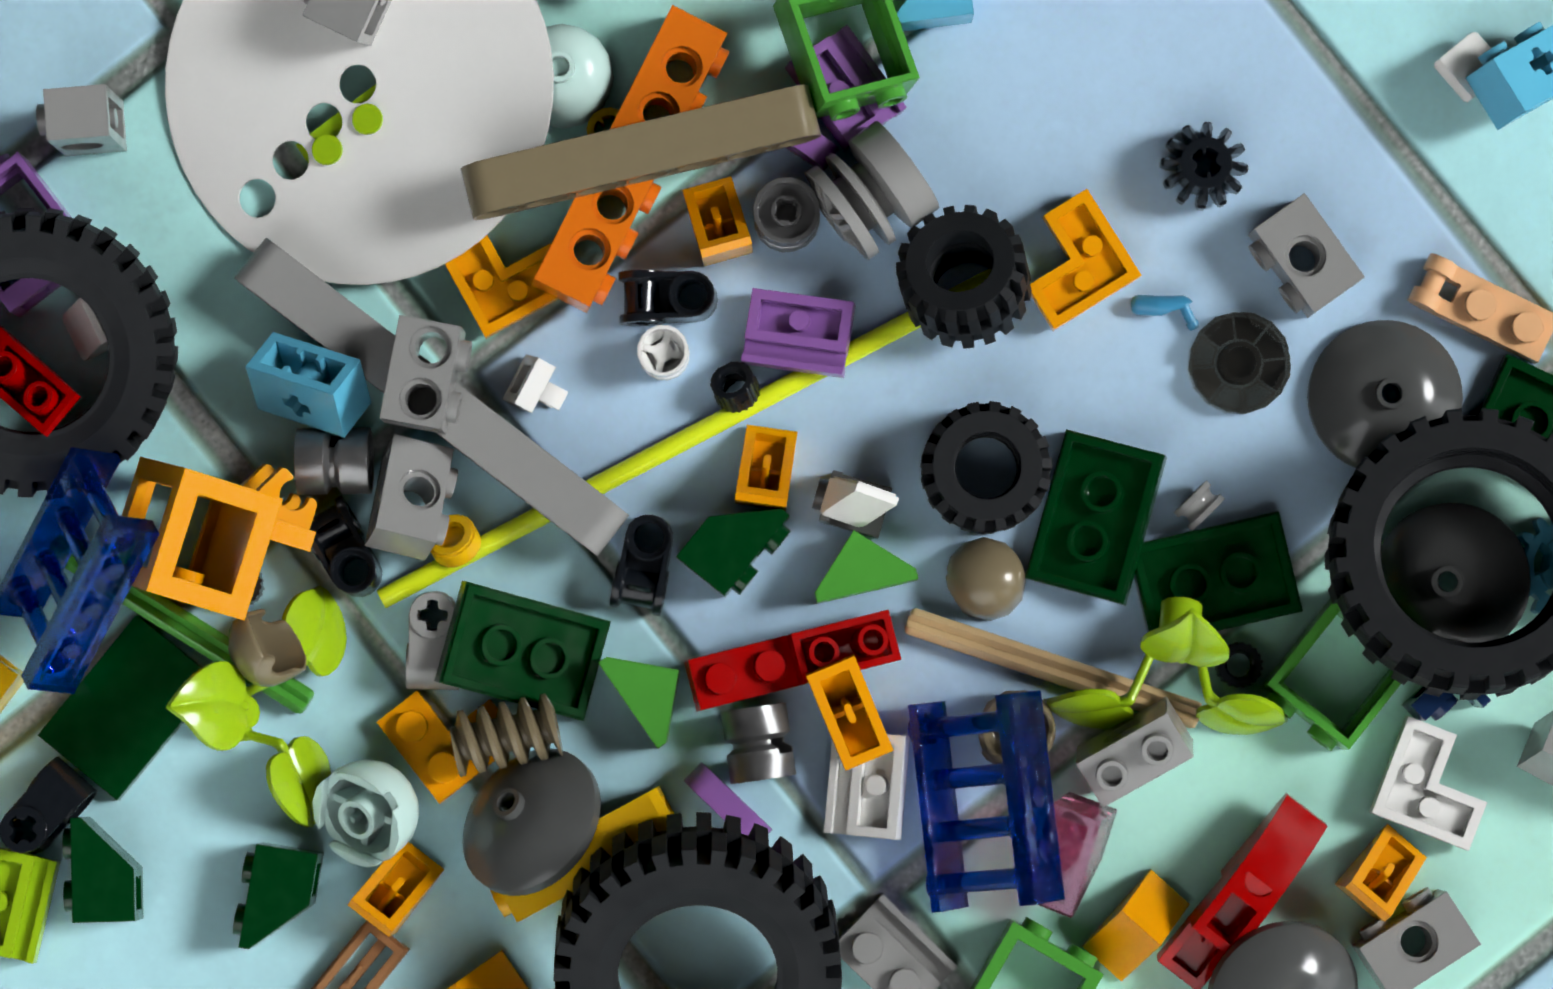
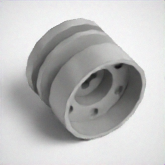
M874 121L848 140L851 152L857 162L851 168L834 153H830L825 157L836 179L831 181L816 165L804 172L807 181L819 200L820 211L829 224L845 242L854 246L868 260L879 253L878 247L869 233L871 229L889 245L896 240L893 229L887 219L891 214L894 213L903 223L912 228L923 221V217L939 209V203L918 168L896 139L878 121Z

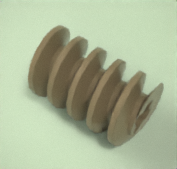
M545 693L539 694L537 710H532L525 697L519 698L517 714L512 715L503 701L498 702L496 718L491 719L485 707L478 706L476 722L471 723L465 712L459 710L457 711L455 726L450 727L452 747L460 777L466 776L469 760L473 762L479 773L486 772L489 756L493 757L500 769L508 766L510 752L514 753L521 765L528 763L531 747L534 748L541 760L549 758L551 743H554L561 756H564L555 709Z

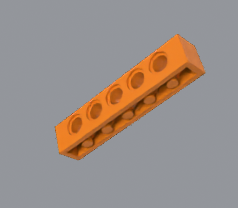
M672 5L610 129L644 122L643 111L651 105L664 107L670 115L702 108L708 96L700 93L699 90L707 74L717 79L730 51L721 47L728 33ZM674 60L685 61L691 66L694 77L685 83L675 82L668 76L666 65ZM653 179L574 198L534 277L532 286L557 297L559 300L585 313L588 312L593 301L603 305L616 279L607 273L616 256L626 260L639 232L630 227L639 210L649 214L662 187L653 183ZM606 195L616 196L624 203L625 214L618 219H607L598 211L597 201ZM581 241H593L602 250V260L595 265H584L575 257L574 247Z

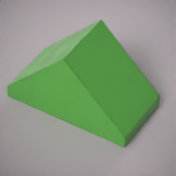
M853 530L815 591L816 603L820 604L918 580L917 570Z
M610 657L601 660L599 665L657 749L668 742L680 670Z

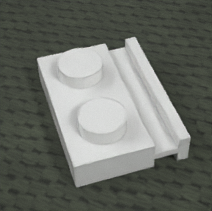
M887 734L894 751L845 771L832 741L824 833L901 840L910 736Z

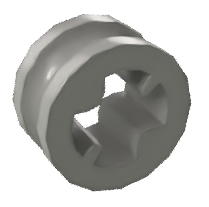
M1207 480L1174 511L1177 517L1185 516L1188 519L1189 525L1187 527L1191 531L1201 524L1225 499L1221 494L1213 495L1210 492L1211 484Z

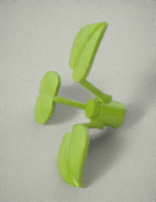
M320 585L295 595L286 606L282 616V620L291 626L301 642L306 655V666L319 677L328 676L336 670L344 656L347 640L342 612L329 591ZM212 662L200 668L179 687L166 705V709L182 720L203 744L213 750H230L240 741H254L274 747L278 753L269 758L266 764V779L269 790L280 808L294 822L306 828L313 827L316 823L312 801L316 788L324 779L331 775L330 764L322 747L307 736L295 737L287 745L281 738L253 731L252 727L259 720L260 709L252 695L268 687L254 684L246 686L244 676L235 665L229 662Z
M1170 597L1161 602L1159 628L1146 633L1141 638L1140 648L1145 653V656L1126 694L1118 696L1115 692L1106 689H1085L1043 699L1053 713L1069 722L1094 729H1109L1133 718L1134 711L1128 706L1134 704L1153 660L1156 659L1162 662L1188 663L1197 666L1203 697L1207 705L1196 709V717L1199 718L1202 724L1215 731L1233 735H1249L1265 732L1288 722L1283 709L1264 697L1253 694H1231L1219 698L1214 694L1207 667L1217 666L1228 661L1229 647L1217 630L1202 617V604L1197 600L1187 597Z

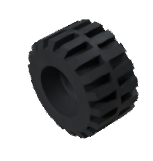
M965 205L964 212H955L954 206L943 208L944 215L938 218L933 213L923 217L925 226L921 229L913 226L907 233L910 244L901 243L898 250L900 262L896 263V274L903 301L915 327L921 325L923 335L933 340L939 335L941 344L948 347H953L955 341H961L963 349L974 348V341L984 339L985 345L996 341L994 335L996 332L1001 331L1007 335L1013 330L1012 318L1021 320L1026 312L1024 301H1030L1032 290L1024 246L1019 234L1015 235L1013 226L1006 219L999 222L997 213L986 208L981 215L978 214L977 208L974 205ZM974 262L983 264L991 269L989 276L984 282L967 291H949L937 285L940 277L957 264Z
M989 401L986 404L974 402L967 404L966 407L959 410L955 409L950 412L933 429L921 456V483L932 508H935L942 515L941 518L949 524L953 523L961 527V530L970 533L974 531L982 532V534H993L997 531H1005L1015 527L1032 514L1042 502L1051 482L1052 457H1049V444L1046 437H1042L1037 429L1039 426L1032 418L1028 420L1023 416L1021 410L1013 406L1011 408L1002 406L1001 402ZM978 438H993L1002 442L1011 450L1016 461V476L1013 484L1005 493L994 498L984 499L969 494L961 487L956 477L955 462L958 453L967 443Z

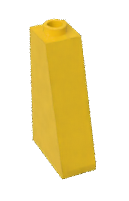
M658 786L599 818L594 837L582 858L564 877L551 886L538 892L521 896L503 895L490 889L492 897L502 915L506 917L513 914L516 922H519L564 898L567 890L573 892V878L579 869L583 867L590 872L591 855L600 847L612 857V838L624 830L632 842L638 840V824L650 819L653 820L657 832L665 831L667 815L675 813L661 787Z

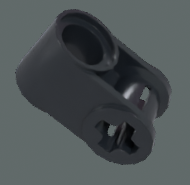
M627 270L619 272V281L624 283V314L619 316L620 325L655 326L665 323H696L712 316L717 308L718 297L716 289L709 278L700 272H664L660 270ZM692 284L705 287L707 298L701 307L690 310L681 306L680 294L685 287ZM641 288H643V308H641Z
M341 495L334 499V506L313 518L310 530L315 531L316 535L311 550L317 559L321 561L338 589L353 597H364L372 594L379 587L382 581V568L371 547L365 546L364 531L352 509ZM364 559L369 568L366 580L359 585L349 586L344 579L346 565L352 560Z
M642 515L635 518L629 524L625 533L621 559L618 561L609 604L611 607L617 608L620 603L651 609L653 615L661 616L669 578L668 566L673 546V531L663 518L656 515ZM645 523L657 524L664 534L662 546L653 553L642 551L635 541V534L638 528ZM628 585L650 588L651 592L629 589Z
M59 756L54 758L37 774L27 791L4 815L0 822L2 842L7 848L18 853L37 854L43 852L50 847L64 828L70 824V818L78 817L88 807L96 796L97 790ZM22 820L28 822L36 821L32 827L33 832L37 835L35 840H19L23 831L18 825Z

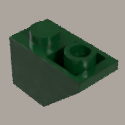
M781 508L708 516L676 558L722 596L726 597L731 590L740 595L759 572L752 564L765 549L772 555L791 532V530L784 526L790 515Z
M91 817L70 818V828H64L62 837L64 859H71V880L64 882L63 902L65 911H72V923L125 922L144 919L143 867Z
M263 842L256 844L255 853H246L242 870V883L249 884L246 904L238 903L233 922V934L240 935L238 948L250 949L257 946L316 903L324 852Z

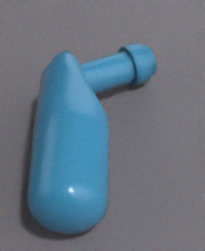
M1135 295L1131 300V310L1136 315L1163 316L1180 309L1187 323L1186 326L1190 331L1199 327V322L1195 319L1189 306L1193 301L1184 295Z

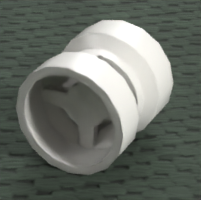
M657 325L649 328L638 342L637 356L642 369L652 378L667 381L677 378L685 371L689 363L690 351L684 335L674 327Z

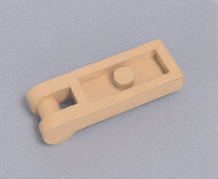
M1433 253L1429 254L1423 267L1427 271L1420 286L1416 285L1413 287L1408 298L1411 304L1533 364L1539 362L1553 333V312L1457 266L1442 256ZM1445 281L1457 287L1451 302L1439 296Z

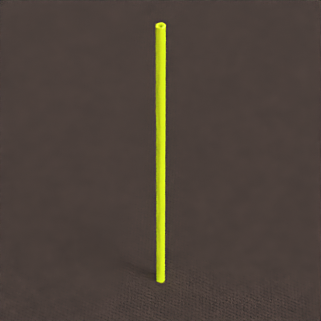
M989 268L949 289V291L961 292L977 287L989 276L991 269ZM907 311L850 341L845 367L921 328V325L915 327ZM793 371L760 388V396H758L757 402L753 404L754 406L749 407L748 410H743L740 413H731L721 409L585 481L600 493L605 494L827 376ZM532 508L481 535L479 551L466 564L458 567H445L436 562V560H433L378 589L377 593L385 608H388L551 521Z

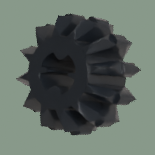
M1211 122L1203 123L1200 130V138H1198L1190 125L1184 126L1181 130L1184 143L1170 138L1165 145L1168 151L1176 157L1162 158L1159 167L1164 170L1176 171L1175 174L1170 175L1163 181L1164 188L1171 189L1180 184L1183 189L1178 194L1176 202L1182 205L1187 201L1191 193L1195 194V207L1199 211H1203L1206 208L1208 194L1217 207L1224 206L1227 202L1224 190L1232 194H1238L1242 189L1240 182L1233 176L1245 175L1248 172L1247 164L1232 161V159L1240 156L1245 151L1244 145L1240 143L1227 148L1225 143L1232 134L1228 128L1222 130L1217 139L1212 138L1213 127ZM1204 155L1210 157L1213 160L1210 169L1215 173V176L1211 177L1210 172H1207L1204 177L1198 176L1194 172L1198 164L1192 157L1196 156L1198 161Z

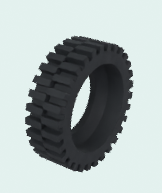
M19 208L13 213L0 212V283L20 278L43 279L62 285L81 297L95 312L104 329L109 348L108 373L103 389L94 404L76 420L54 429L48 437L44 436L41 432L16 431L0 426V494L2 495L7 488L18 489L17 497H33L36 491L47 490V497L61 495L66 487L75 485L76 490L91 485L94 478L100 475L105 478L116 471L118 465L126 459L128 461L138 451L142 442L148 438L167 404V399L173 388L176 376L174 369L178 361V346H175L174 336L177 333L175 317L170 318L168 307L171 303L165 290L160 292L155 282L158 278L157 274L150 265L146 268L137 258L140 253L131 244L125 247L115 239L118 235L116 232L106 226L100 230L90 225L92 219L79 214L75 218L64 216V210L49 208L46 212H34V208Z
M696 812L695 827H683L682 814L667 815L666 830L661 832L656 831L653 820L650 819L638 824V840L632 842L624 830L612 838V857L602 847L596 850L590 858V872L583 867L579 869L573 878V892L567 890L562 901L561 916L558 915L553 977L555 989H621L618 977L619 962L623 950L633 934L655 916L685 906L721 908L741 916L754 925L768 941L776 959L777 980L774 989H841L840 941L836 911L833 900H828L827 886L822 877L819 875L813 879L812 863L804 854L793 861L792 844L780 836L774 845L770 847L768 828L754 823L748 836L741 834V818L726 815L722 829L711 826V813Z

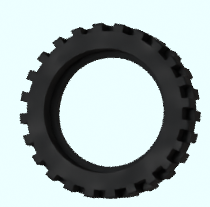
M1462 408L1446 410L1443 416L1438 419L1428 421L1426 416L1411 421L1407 429L1397 435L1392 432L1379 442L1377 448L1368 457H1364L1338 499V504L1330 519L1327 531L1329 542L1328 549L1325 552V569L1329 570L1331 585L1328 592L1332 604H1338L1344 617L1341 622L1343 629L1348 637L1353 634L1365 647L1362 654L1372 664L1378 660L1393 671L1392 679L1403 685L1408 680L1425 687L1424 693L1439 697L1443 692L1459 694L1460 700H1476L1480 695L1494 693L1496 697L1510 694L1530 683L1532 685L1553 671V591L1540 613L1518 631L1492 641L1460 642L1435 635L1408 617L1390 593L1381 564L1382 534L1394 505L1419 481L1449 469L1480 468L1500 473L1515 480L1537 498L1553 524V433L1547 439L1531 430L1534 424L1533 420L1520 415L1515 422L1498 419L1499 410L1483 408L1479 415H1463Z

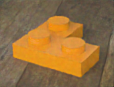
M1085 189L1043 215L1042 219L1068 258V261L1030 284L1032 299L1052 331H1055L1139 279L1142 275L1088 189Z
M486 235L465 253L445 264L485 339L558 300L557 297L532 286L534 277L551 243L505 268L491 240Z
M419 690L415 691L376 722L439 804L480 774L473 762L469 760L466 776L460 777L454 757L450 730ZM489 699L481 706L485 707L491 719L496 718L497 706ZM477 709L467 716L471 723L476 722ZM489 756L488 766L495 762L492 756Z

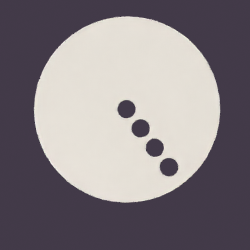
M183 0L170 37L165 67V98L168 123L183 171L194 192L208 212L227 233L245 248L254 253L264 239L268 238L324 282L347 285L390 283L421 275L441 267L462 255L490 233L506 215L483 220L473 219L461 168L476 161L545 144L553 106L554 71L547 28L537 0H392L371 46L351 40L302 16L307 6L304 0ZM354 65H363L370 69L376 80V88L373 95L363 103L348 101L340 90L342 74L346 69ZM321 103L335 106L342 117V128L336 137L342 144L343 152L339 161L332 165H323L314 159L312 145L315 139L310 135L306 126L308 113L314 106ZM362 104L375 105L383 115L382 126L374 134H361L353 126V113ZM288 141L301 144L306 149L309 157L305 173L299 178L292 180L281 177L273 165V156L276 149ZM254 179L268 182L275 192L274 207L263 217L248 215L240 204L242 188L246 183Z

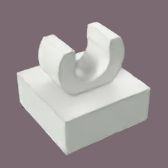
M526 354L502 400L530 413L533 412L538 401L550 408L559 410L568 392L549 382L556 368L555 366L538 357Z

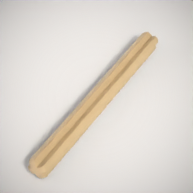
M918 608L910 611L905 625V633L907 635L1075 691L1106 689L1115 692L1118 696H1122L1129 691L1133 683L1132 679ZM1143 683L1134 704L1128 706L1132 710L1140 712L1167 696L1184 726L1195 728L1199 721V718L1196 717V709L1202 706V704Z

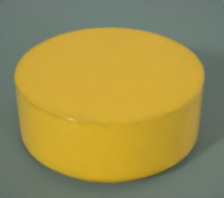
M453 514L448 515L449 525L443 545H435L430 552L436 562L445 567H458L466 564L475 557L481 546V536L473 522L464 515Z

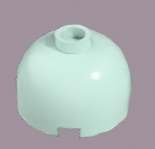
M566 24L547 26L554 71L553 106L550 125L561 129L583 125L589 121L595 112L605 106V102L610 96L614 81L610 56L598 38L580 27Z
M363 759L339 767L317 786L312 801L314 820L318 829L325 826L329 835L334 839L328 844L331 849L351 864L368 868L377 866L382 861L390 860L406 846L414 835L419 818L418 798L412 784L401 771L388 763L376 760Z

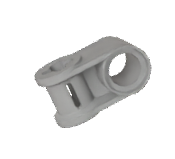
M432 591L424 593L416 598L410 607L409 643H407L406 649L407 689L459 690L458 687L434 681L456 604L453 598L444 592ZM431 600L438 601V608L440 610H447L448 614L447 619L438 622L437 629L430 628V621L421 619L420 615L421 610L430 607Z

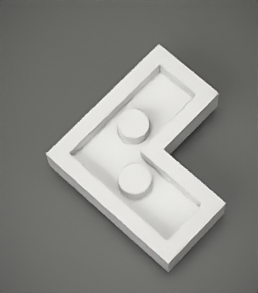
M1405 716L1369 813L1469 851L1487 802L1439 784L1457 734L1413 717Z

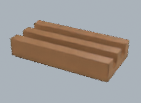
M366 920L311 989H326L370 933L378 940L338 989H352L387 946L393 951V954L364 988L379 989L409 952L410 948L394 938V935L388 937Z

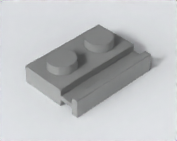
M883 893L839 938L841 959L872 989H937L948 975L958 967Z

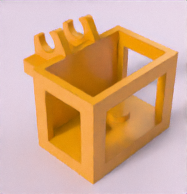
M140 457L103 576L147 592L245 621L270 540L310 552L316 532L310 530L317 509V502L315 499L307 497L302 506H300V497L297 494L290 493L287 500L282 503L283 499L280 498V490L286 482L294 478L289 470L283 467L275 470L270 464L264 463L241 485L191 469ZM157 483L170 487L172 490L148 565L145 567L132 563L131 560ZM202 497L210 500L189 568L186 569L176 566L197 498Z

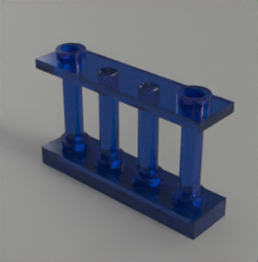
M70 448L0 584V615L24 618L37 645L21 674L28 690L75 693L159 536L153 520L119 516L106 488L121 461L118 454ZM94 513L100 526L90 542L85 528ZM73 554L78 568L69 582L64 568ZM52 594L57 608L50 621H48L43 608Z
M1041 690L995 695L997 709L992 712L947 716L945 701L908 705L910 718L908 733L913 745L927 867L926 890L930 897L932 913L969 907L967 893L1016 889L1018 891L1019 906L1039 905L1065 900ZM999 732L1002 763L953 768L949 737ZM1000 784L1006 786L1008 816L959 820L955 789ZM998 837L1012 838L1014 868L965 872L961 841Z

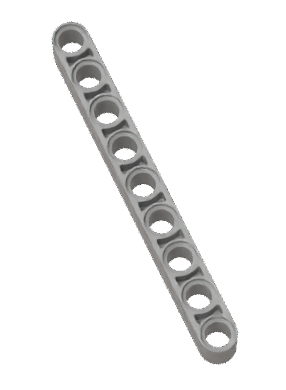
M265 238L234 279L322 347L360 359L365 379L384 393L395 335L271 240ZM420 355V359L423 362L430 363L428 360H426L424 357ZM456 383L455 391L462 393L457 423L448 422L446 434H436L598 557L629 515ZM428 388L415 391L409 402L412 413L425 415L431 412L437 402L436 393Z

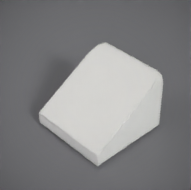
M1472 32L1434 63V68L1464 102L1468 103L1476 96L1466 77L1483 66L1478 57L1490 50L1491 47L1477 32Z
M79 298L64 313L63 322L80 357L87 361L108 351L109 348L100 320L90 306L82 298Z
M834 476V478L829 479L820 512L823 516L855 527H863L897 506L899 498L894 493L872 485Z

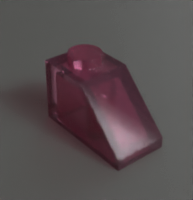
M1068 792L1055 801L1051 807L1023 900L1072 918L1103 857L1117 809L1110 806L1102 807L1099 802L1072 792Z

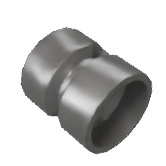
M792 177L777 178L766 183L757 193L753 204L754 228L759 239L770 249L779 252H795L806 247L815 237L820 222L819 200L814 190L804 181Z
M352 427L345 438L338 435L332 436L329 432L316 428H297L294 441V473L297 494H328L332 487H338L342 494H372L374 449L371 428Z
M786 703L720 712L724 740L733 744V750L727 755L731 784L796 775L793 748L785 743L783 739L790 731Z

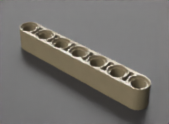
M796 85L483 159L463 166L461 173L472 217L474 220H483L807 143L821 137V132L809 86Z

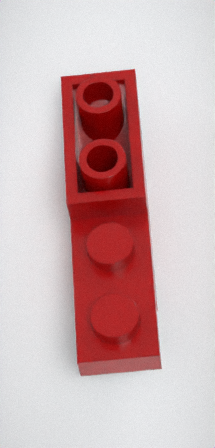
M0 325V398L39 432L48 437L81 396L32 351Z
M888 609L684 661L696 712L809 684L805 674L854 654L860 670L899 661L901 656Z
M1285 793L1221 870L1222 877L1159 951L1157 961L1193 989H1201L1211 978L1216 965L1225 952L1241 937L1257 929L1270 913L1314 850L1328 827L1327 824L1288 793Z

